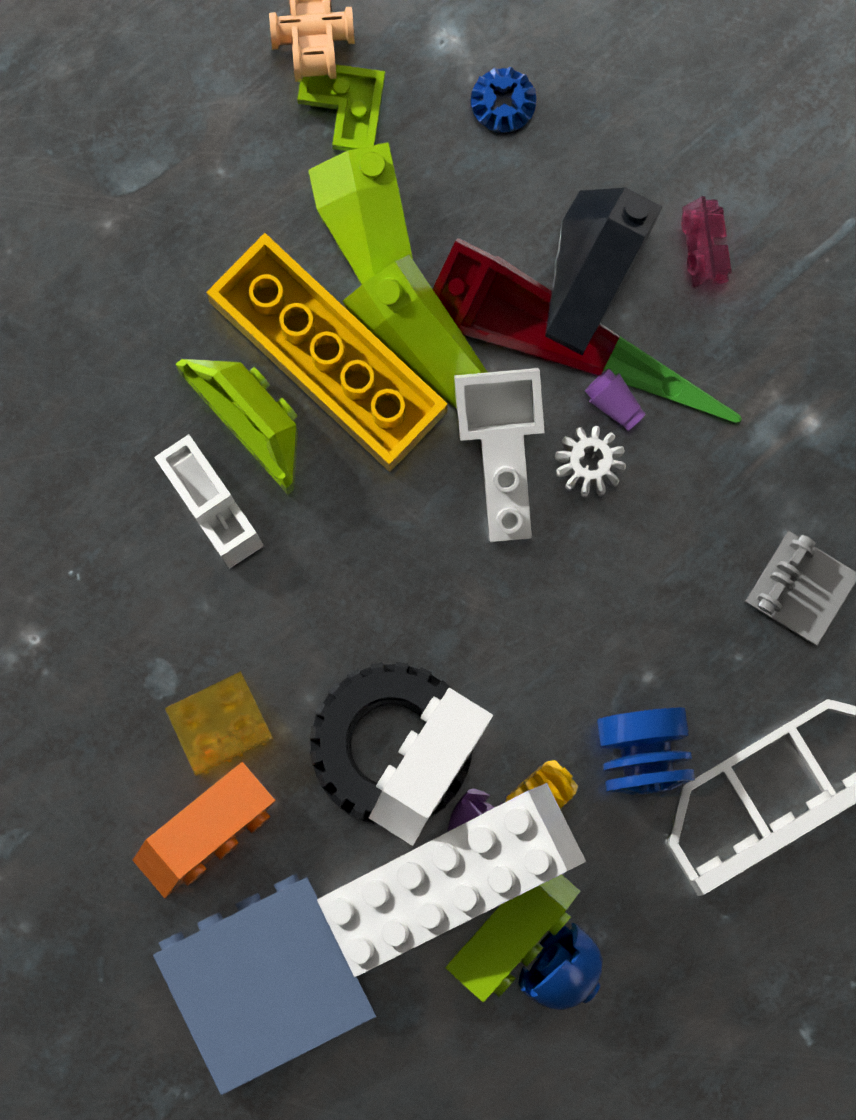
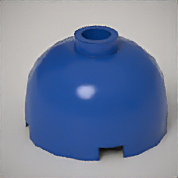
M571 923V929L564 925L555 936L551 933L546 935L539 943L544 948L535 957L538 959L532 965L530 971L524 966L521 970L518 983L521 991L543 1007L557 1010L569 1009L579 1005L581 1002H589L600 989L599 980L602 975L603 958L594 940L576 923Z

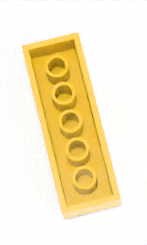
M266 233L206 292L209 302L389 472L447 414L448 404Z

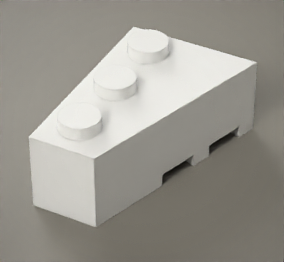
M448 688L441 700L434 696L420 719L426 722L419 734L411 730L398 753L404 756L397 769L389 765L378 781L376 787L382 790L369 819L413 846L428 819L436 810L447 789L483 735L493 714L451 688Z

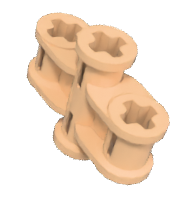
M289 0L291 15L277 16L276 12L269 13L272 50H279L280 45H292L295 82H301L303 77L326 75L330 79H337L334 41H347L348 44H355L352 7H346L343 12H332L331 0Z

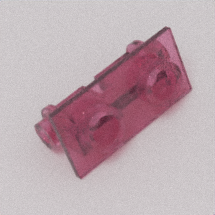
M701 196L682 207L683 214L681 218V226L686 234L688 248L687 269L692 277L693 288H697L712 280L713 284L729 282L728 275L732 273L728 245H714V239L727 237L723 207L719 206L718 200H706L705 196Z

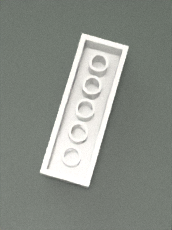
M545 783L317 899L354 977H357L585 863L586 860L548 784Z

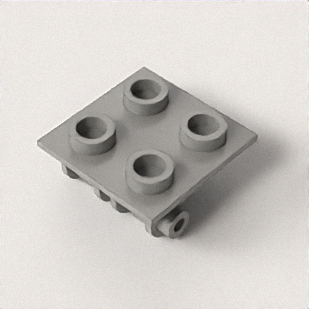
M788 531L745 602L817 646L856 583V572L816 548L815 541L805 535L798 537Z

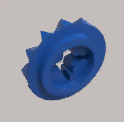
M494 67L488 73L479 76L471 92L472 111L476 119L484 127L495 132H512L523 127L532 118L536 108V90L526 74H521L512 67L506 69ZM514 87L511 96L514 108L503 104L492 111L497 99L494 90L505 93Z

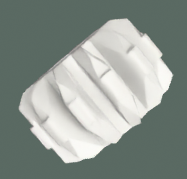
M593 426L590 438L586 437L582 427L576 428L575 437L577 442L565 436L561 443L568 451H557L555 454V460L566 463V465L556 470L557 477H565L571 474L572 477L567 481L565 488L571 491L577 483L583 484L580 493L581 497L585 498L589 494L591 485H594L598 496L605 495L606 490L603 481L610 486L616 487L619 484V479L613 472L620 473L626 469L625 463L613 460L624 454V447L609 448L615 439V435L612 432L607 434L603 441L598 439L600 433L599 426ZM585 453H593L592 458L595 455L599 457L600 460L597 463L596 470H588L589 465L585 468L581 466L580 463L583 462Z

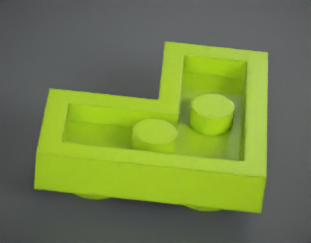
M336 64L337 79H330L328 75L303 77L299 85L298 104L337 109L332 149L348 151L375 145L385 71Z

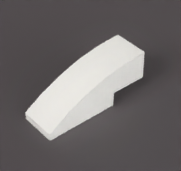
M189 434L154 457L229 569L264 546L252 525Z

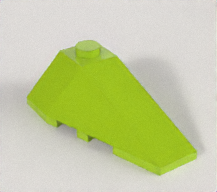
M389 142L348 150L308 170L317 212L327 225L361 285L393 262L408 255L413 259Z
M410 255L390 264L343 300V303L354 317L431 389L456 409L454 375L488 373Z

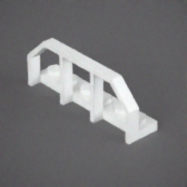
M827 699L698 776L694 781L688 782L681 787L667 845L698 896L705 895L856 804V772L842 780L846 788L836 793L797 730L798 726L825 710L856 718V706ZM787 734L822 793L806 802L810 810L795 818L792 812H789L770 823L769 825L773 830L771 833L731 767ZM722 773L762 839L758 840L755 833L733 846L737 854L723 862L719 856H716L697 867L696 870L700 875L698 877L678 843L691 791Z

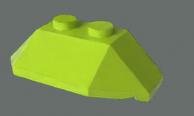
M181 359L175 365L180 375L286 494L289 495L294 490L298 439L297 425L293 421L298 415L283 398L276 402L266 391L270 387L269 382L255 367L248 371L241 362Z

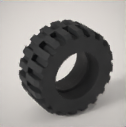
M383 662L370 664L371 667L360 671L357 669L347 674L346 679L339 684L336 683L328 691L329 694L323 703L320 702L315 713L314 724L311 726V761L323 790L342 811L364 823L374 826L379 824L369 819L382 790L376 787L377 782L372 781L359 770L353 759L351 740L356 725L368 712L386 705L408 708L421 717L434 696L441 700L448 688H451L444 680L440 681L434 677L432 672L422 667L418 669L408 666V663L383 664ZM472 752L432 815L445 808L462 787L470 767Z

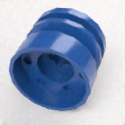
M685 708L652 709L597 719L600 748L620 749L621 758L604 763L603 771L623 770L624 776L605 781L606 792H620L629 795L651 794L670 791L684 783L695 780L694 769L674 770L673 764L691 760V752L671 750V742L689 736Z

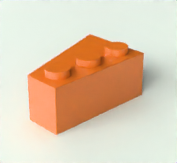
M241 762L148 837L133 858V862L166 899L183 883L189 886L207 870L204 865L213 857L217 856L220 860L239 844L236 838L242 832L248 829L252 834L271 818L267 811L276 800L248 767Z

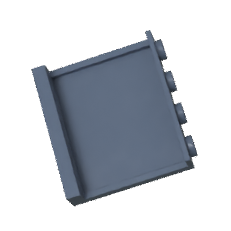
M294 874L274 884L276 893L264 899H261L259 893H256L235 904L238 912L224 919L219 912L197 923L200 929L199 932L187 938H184L182 932H179L159 942L162 950L153 954L221 1095L377 1016L358 978L354 977L320 908L317 901L318 897L308 877L299 880L297 874Z

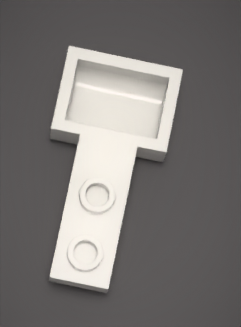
M539 368L454 375L460 441L481 439L490 542L530 539L532 538L524 435L545 433Z

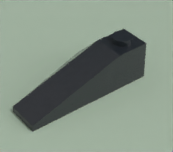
M626 187L579 191L560 226V241L555 262V277L550 297L545 337L580 355L584 354L651 234L662 206Z

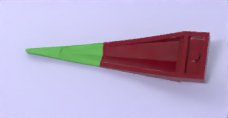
M460 238L455 240L434 284L433 291L463 335L525 352L598 376L609 368L615 375L619 373L626 385L735 423L741 422L742 418L738 413L601 323L583 355L545 337L552 291L498 255L495 257Z

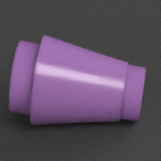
M609 368L599 375L585 390L591 398L589 402L622 425L627 431L634 427L646 414L641 409V406L619 373L615 375Z

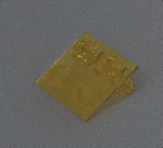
M241 671L165 708L196 776L203 772L205 774L210 773L209 769L225 761L231 763L233 762L232 758L238 755L241 758L244 756V752L261 744L264 747L267 745L266 741L273 739Z

